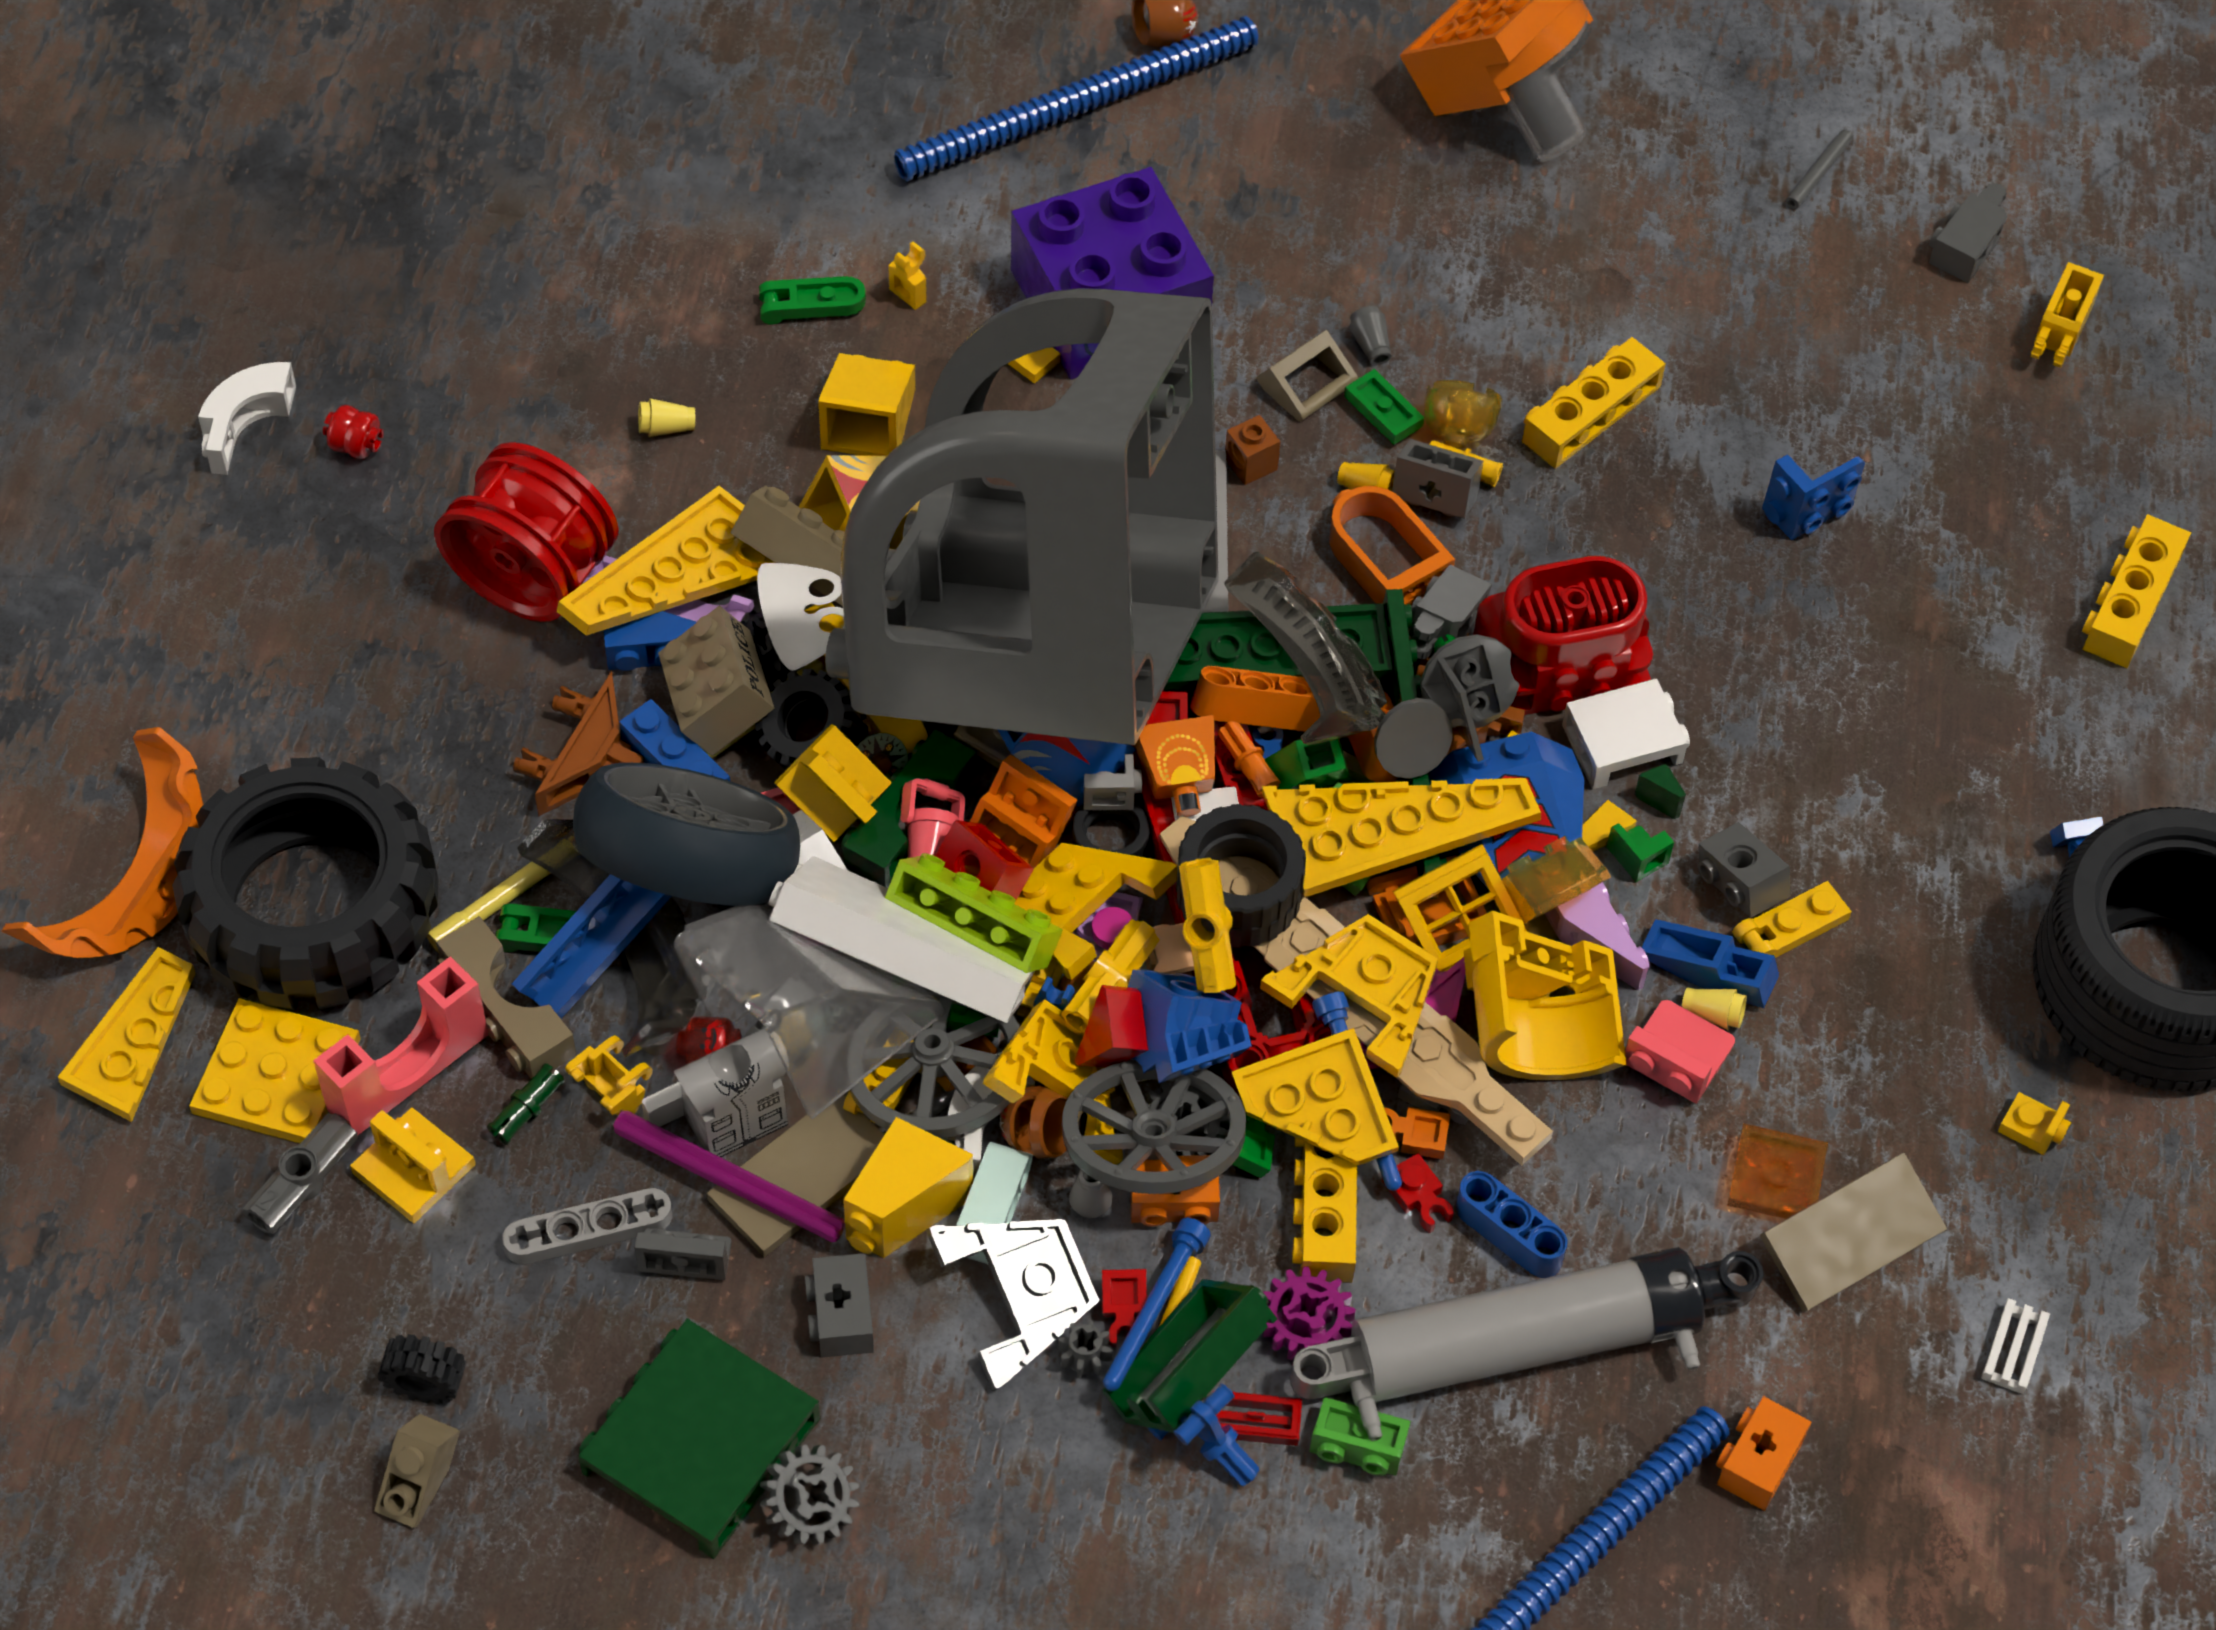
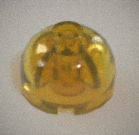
M1438 380L1434 382L1433 389L1429 385L1427 386L1424 399V416L1430 430L1439 438L1444 439V444L1457 449H1464L1467 447V444L1477 443L1486 439L1499 421L1503 404L1501 395L1487 387L1485 394L1473 391L1475 383Z

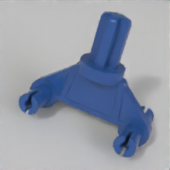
M1221 1383L1204 1403L1198 1400L1190 1408L1192 1413L1188 1417H1182L1180 1420L1182 1424L1174 1431V1434L1185 1445H1189V1442L1196 1435L1205 1442L1200 1449V1453L1208 1461L1216 1459L1240 1486H1245L1257 1476L1259 1467L1235 1441L1238 1435L1237 1432L1230 1425L1221 1427L1216 1415L1235 1398L1233 1392ZM1148 1428L1158 1440H1162L1168 1433V1431Z

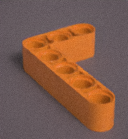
M1206 666L1200 672L1190 704V708L1196 715L1200 717L1213 715L1214 721H1235L1239 724L1313 733H1325L1336 730L1338 726L1336 705L1323 679ZM1364 685L1373 707L1374 718L1372 726L1365 732L1346 737H1349L1361 770L1367 778L1376 783L1396 782L1398 777L1393 776L1382 767L1375 754L1374 737L1378 725L1394 706L1389 695L1382 689Z

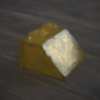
M1564 836L1543 847L1547 855L1533 862L1530 856L1527 855L1507 866L1510 874L1501 880L1524 924L1611 878L1607 868L1581 837L1569 843L1567 837Z

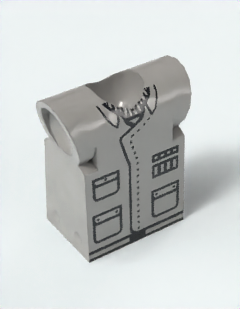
M765 1027L674 1070L681 1084L684 1117L703 1149L723 1157L788 1125L784 1087L780 1079L786 1073V1055L783 1045L773 1029Z

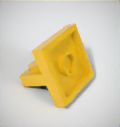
M833 724L774 782L800 810L823 829L826 836L833 842L857 818L867 823L877 813L871 804L892 783Z
M411 1107L401 1118L397 1117L395 1120L383 1110L373 1117L369 1122L375 1142L350 1165L353 1175L415 1224L476 1164L474 1157Z

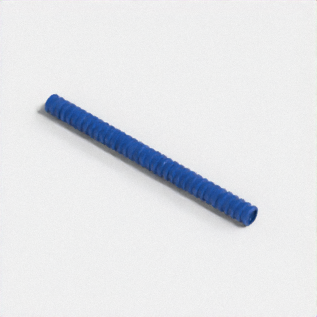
M1243 16L1239 21L1232 20L1229 25L1222 24L1219 29L1214 27L1209 32H1201L1199 36H1191L1189 40L1183 39L1179 44L1173 43L1169 48L1162 47L1159 52L1154 50L1149 56L1144 54L1141 55L1140 59L1134 58L1129 63L1123 62L1119 67H1111L1109 71L1102 70L1099 75L1092 74L1089 79L1082 78L1079 83L1071 82L1069 88L1063 85L1059 88V91L1051 90L1049 95L1043 93L1039 95L1038 99L1036 97L1030 98L1028 103L1026 101L1020 102L1018 107L1016 105L1009 106L1008 111L1001 109L998 111V115L991 113L987 116V119L980 117L977 123L975 121L968 122L967 127L960 125L957 127V131L949 129L946 135L944 133L937 134L936 139L928 137L926 143L918 141L915 147L913 145L906 146L905 151L897 149L894 153L896 169L899 175L909 182L913 179L914 175L918 178L923 176L924 171L928 174L932 173L934 167L942 169L945 163L949 166L954 164L955 159L959 162L963 161L965 155L973 157L975 152L980 154L985 152L986 147L990 150L994 149L996 143L1000 146L1004 145L1006 140L1012 142L1016 139V136L1022 138L1026 136L1027 132L1030 134L1035 133L1037 128L1040 130L1045 129L1047 124L1053 126L1057 123V120L1060 122L1066 121L1067 116L1074 118L1078 112L1084 114L1088 111V108L1094 110L1098 107V104L1105 106L1108 100L1115 102L1118 96L1125 98L1128 96V92L1136 94L1138 89L1146 90L1148 85L1154 87L1158 84V81L1164 83L1168 80V77L1170 79L1176 78L1178 73L1185 75L1188 69L1195 71L1198 69V66H1207L1208 62L1216 63L1218 58L1221 60L1226 59L1228 54L1234 56L1238 51L1244 52L1248 47L1254 48L1258 45L1257 28L1248 16Z
M1699 1407L1695 1413L1696 1415L1690 1416L1686 1424L1678 1428L1677 1433L1669 1436L1668 1442H1664L1659 1446V1451L1653 1452L1649 1460L1641 1463L1640 1469L1634 1470L1631 1473V1479L1628 1478L1622 1482V1488H1616L1612 1492V1497H1606L1603 1500V1506H1597L1593 1511V1515H1589L1584 1519V1525H1577L1574 1529V1534H1568L1565 1537V1543H1559L1555 1547V1553L1550 1552L1546 1555V1562H1539L1536 1565V1571H1530L1527 1574V1581H1520L1516 1586L1517 1590H1510L1507 1593V1600L1501 1599L1497 1603V1609L1494 1608L1488 1612V1619H1480L1477 1624L1478 1628L1474 1627L1470 1630H1530V1624H1537L1540 1621V1615H1546L1550 1611V1605L1554 1606L1559 1603V1596H1566L1569 1593V1587H1575L1579 1582V1577L1583 1578L1588 1574V1568H1594L1598 1564V1559L1605 1558L1608 1550H1612L1617 1546V1540L1620 1541L1626 1537V1531H1632L1636 1527V1522L1644 1520L1645 1513L1652 1512L1655 1504H1659L1664 1500V1494H1670L1674 1486L1679 1485L1683 1481V1476L1691 1474L1692 1467H1698L1701 1464L1702 1458H1707L1711 1453V1449H1716L1720 1445V1440H1725L1729 1436V1428L1722 1416L1709 1407Z

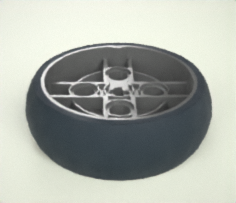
M649 763L609 764L599 768L590 776L581 789L574 806V837L581 854L592 864L617 878L662 894L719 905L746 906L769 902L777 882L784 883L795 872L799 863L800 836L792 813L778 802L757 791L712 775Z

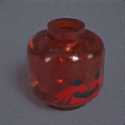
M694 1016L689 1020L686 1029L679 1030L676 1041L677 1054L684 1056L687 1065L742 1039L740 1029H736L729 1018Z

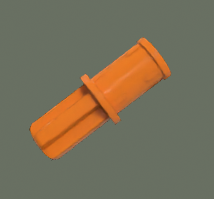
M1229 721L1218 731V736L1235 759L1234 767L1244 773L1259 797H1263L1262 786H1277L1278 788V784L1281 782L1263 758L1264 751L1261 747L1254 746L1241 725L1235 721Z

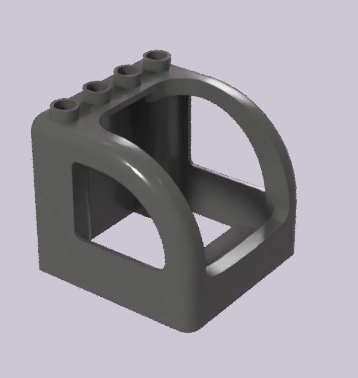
M1077 288L1057 290L1012 304L986 320L959 345L942 370L933 389L927 408L925 428L892 450L877 466L860 491L845 529L841 551V590L845 629L834 628L830 633L825 662L829 677L849 679L851 707L855 711L885 717L1129 745L1136 744L1219 581L1213 325L1210 299L1110 289ZM1099 343L1078 378L1053 406L1037 411H984L987 395L993 380L1001 367L1007 363L1045 348L1071 344ZM986 478H1002L1010 481L1016 487L994 485ZM920 501L918 511L912 510L907 515L903 530V540L897 549H890L891 540L899 523L907 512Z

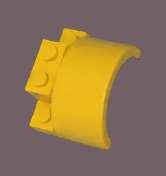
M1490 911L1468 923L1471 947L1463 950L1467 989L1474 991L1480 1055L1490 1068L1499 1073L1522 1079L1567 1080L1598 1075L1626 1065L1613 949L1585 940L1572 946L1524 931L1523 920L1496 911ZM1563 986L1575 992L1572 995L1550 997L1551 992Z

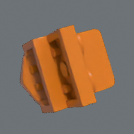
M1010 754L1002 761L989 791L980 798L970 822L983 824L1034 869L1055 849L1062 833L1074 820V815L1079 809L1076 806L1078 800Z

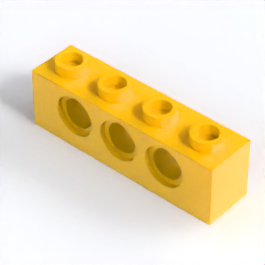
M1633 337L1620 346H1613L1600 362L1594 366H1587L1574 382L1568 386H1561L1555 391L1548 402L1541 407L1535 406L1528 412L1524 419L1525 427L1522 442L1556 469L1661 387L1666 363Z
M2148 514L2141 528L2132 527L2124 544V548L2129 549L2127 556L2119 553L2110 572V576L2115 577L2113 584L2104 583L2096 601V604L2102 607L2099 613L2091 610L2082 629L2083 633L2088 634L2083 650L2128 668L2182 557L2191 532Z
M1295 1137V1147H1303V1160L1295 1159L1294 1185L1302 1186V1198H1294L1293 1224L1301 1225V1238H1293L1292 1264H1300V1276H1302L1303 1268L1309 1267L1313 1277H1317L1323 1269L1327 1271V1282H1332L1339 1278L1344 1283H1353L1356 1266L1357 1165L1336 1155L1331 1158H1323L1317 1153L1325 1150ZM1328 1190L1334 1195L1323 1197L1317 1194L1316 1191ZM1325 1228L1333 1232V1235L1321 1236L1315 1230Z

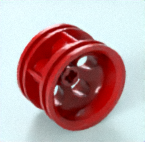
M516 442L503 443L496 446L490 452L486 460L476 471V485L473 496L468 495L456 498L448 506L446 512L438 519L434 527L435 541L441 555L451 569L471 589L487 601L527 620L539 622L553 621L561 616L557 613L559 601L581 586L593 568L603 560L607 552L617 541L619 535L618 523L614 512L602 494L572 466L537 447Z

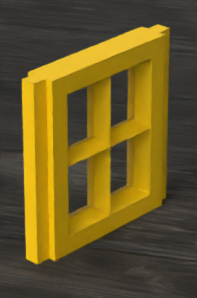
M1483 844L1393 891L1422 949L1438 958L1437 969L1440 972L1448 971L1464 957L1463 950L1471 947L1468 924L1470 920L1466 915L1467 913L1494 899L1502 914L1522 920ZM1480 872L1490 892L1462 906L1452 886ZM1445 890L1455 911L1427 925L1417 905ZM1459 918L1469 938L1441 952L1431 932Z

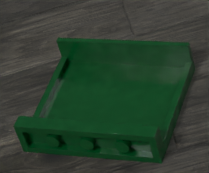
M687 1318L678 1330L674 1328L665 1336L660 1346L661 1352L651 1364L649 1362L645 1363L639 1369L633 1381L634 1386L624 1398L618 1397L612 1403L606 1415V1422L598 1432L592 1431L586 1436L579 1448V1461L584 1476L588 1477L594 1471L696 1537L699 1550L715 1559L766 1490L760 1487V1483L773 1479V1476L766 1469L768 1465L775 1463L782 1465L779 1454L785 1451H791L794 1454L795 1447L803 1443L819 1422V1401Z

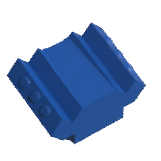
M1132 970L1128 987L1137 988L1141 992L1148 1051L1133 1059L1142 1065L1143 1073L1156 1069L1158 1081L1161 1083L1182 1075H1189L1200 1069H1207L1218 1063H1225L1230 1059L1240 1056L1252 1047L1247 1025L1237 1019L1242 1002L1224 991L1218 993L1198 991L1195 976L1182 973H1160L1152 970Z

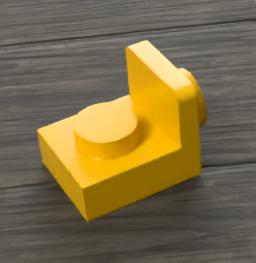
M2018 1092L1998 1132L2045 1155L2052 1141L2059 1145L2061 1144L2071 1125L2070 1121L2064 1119L2070 1104L2062 1101L2056 1111Z

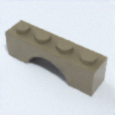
M480 916L436 942L440 957L436 961L437 966L451 956L478 983L488 1035L494 1042L501 1040L507 1047L506 1055L516 1071L524 1070L532 1079L544 1063L553 1067L552 1070L576 1056L573 1034L550 1005L539 1007L517 1006L506 1001L496 992V982L507 967L503 945Z

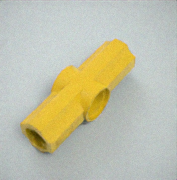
M1199 858L1183 862L1179 866L1187 917L1183 925V935L1191 946L1197 990L1204 993H1218L1223 990L1232 989L1236 986L1229 938L1233 918L1224 903L1219 862L1211 858ZM1201 918L1207 919L1213 924L1215 933L1205 930L1202 926Z
M1131 919L1114 939L1108 951L1105 949L1082 979L1085 982L1061 1013V1016L1066 1021V1025L1077 1034H1084L1101 985L1128 987L1132 970L1140 969L1160 941L1153 927L1144 921Z

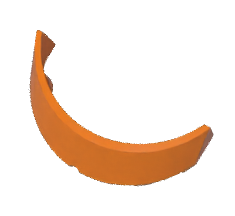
M160 727L137 730L133 740L138 749L144 770L147 810L139 848L124 877L101 902L75 918L42 927H34L26 921L6 923L1 932L53 955L72 958H92L129 950L128 948L148 937H153L161 931L178 913L172 885L177 876L174 861L182 837L188 827L199 828L196 815L204 805L194 771L198 770L191 753Z

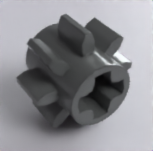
M1093 1320L1076 1326L1073 1322L1070 1323L1069 1338H1058V1349L1065 1352L1061 1356V1367L1071 1366L1076 1371L1077 1378L1092 1372L1097 1376L1101 1375V1360L1106 1362L1112 1361L1113 1349L1106 1346L1109 1343L1110 1332L1107 1330L1100 1333L1094 1327Z

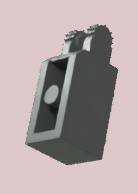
M1992 182V184H1988L1982 190L1979 196L1971 192L1962 205L1956 203L1947 218L1948 224L1945 228L1939 226L1929 242V246L1933 248L1929 264L1969 283L2001 239V231L2007 220L2005 209L2001 206L2005 200L2007 189L2001 184Z
M1449 565L1440 577L1433 576L1427 586L1425 596L1423 598L1417 596L1411 606L1413 621L1409 636L1416 641L1417 659H1427L1434 652L1435 641L1441 636L1444 641H1447L1445 636L1447 634L1453 635L1455 638L1467 636V632L1469 633L1475 625L1479 604L1489 597L1492 587L1491 583L1452 565Z

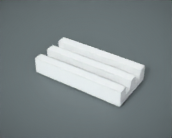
M2008 1298L1981 1379L2024 1395L2050 1313L2041 1311L2040 1314L2032 1312L2033 1307L2026 1304L2023 1308L2016 1306V1301ZM2011 1317L2019 1319L2001 1375L1994 1372ZM2028 1323L2036 1326L2019 1380L2017 1381L2012 1379L2011 1376Z

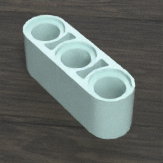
M990 1142L985 1150L956 1226H966L967 1224L983 1223L984 1225L1008 1224L1011 1222L1029 1175L1032 1154ZM983 1252L967 1257L988 1264Z

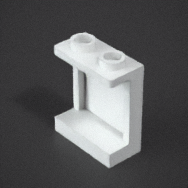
M1657 678L1571 701L1566 704L1562 726L1592 790L1607 786L1610 772L1670 756L1674 765L1683 763L1686 749L1690 745L1689 734L1683 724L1679 725L1674 715L1672 698L1668 692H1663Z

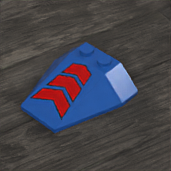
M1531 731L1481 743L1480 747L1484 760L1479 762L1469 747L1452 750L1428 774L1429 784H1431V781L1447 780V784H1472L1475 779H1527L1541 811L1540 821L1452 849L1457 856H1460L1483 844L1511 899L1581 881L1584 776L1572 749ZM1480 872L1476 873V874H1475L1476 877H1477V878L1487 887V889L1489 890V888H1488V886L1486 885V883H1485V881H1484V879H1483L1481 873H1480Z

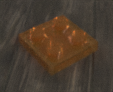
M1743 1123L1727 1206L1787 1219L1817 1202L1820 1194L1828 1142Z

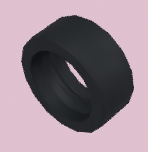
M1134 801L1133 810H1084L1083 803L1074 815L1072 845L1146 857L1151 827L1147 813L1136 801ZM1106 819L1120 820L1130 825L1135 831V841L1127 847L1118 850L1101 849L1088 840L1087 829L1098 821Z

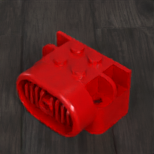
M1586 556L1531 567L1518 574L1509 583L1505 592L1487 597L1478 606L1473 635L1478 634L1495 638L1511 650V673L1520 686L1510 706L1525 710V715L1548 710H1565L1568 702L1651 680L1647 669L1653 658L1652 646L1647 636L1649 630V621L1646 616L1647 591L1639 575L1619 560L1605 556Z

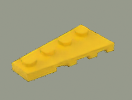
M157 947L59 1074L58 1080L60 1085L132 1122L196 974L193 964Z

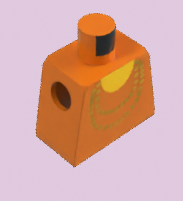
M1213 715L1145 725L1134 746L1153 797L1158 800L1174 797L1176 812L1179 817L1182 815L1189 817L1200 813L1201 806L1198 793L1212 791L1215 780Z

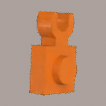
M1408 1107L1406 1117H1400L1394 1110L1384 1108L1396 1140L1402 1141V1153L1414 1155L1419 1153L1421 1156L1438 1159L1444 1158L1450 1114Z

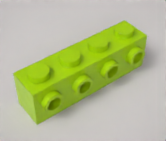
M922 853L921 856L899 860L885 895L886 899L1025 973L1048 968L1063 929L1050 923L1052 920L1050 916L1038 910L1028 909L1027 911L1015 905L1016 899L1007 893L997 890L991 892L979 886L980 880L973 875L964 872H952L944 867L945 862L934 855Z

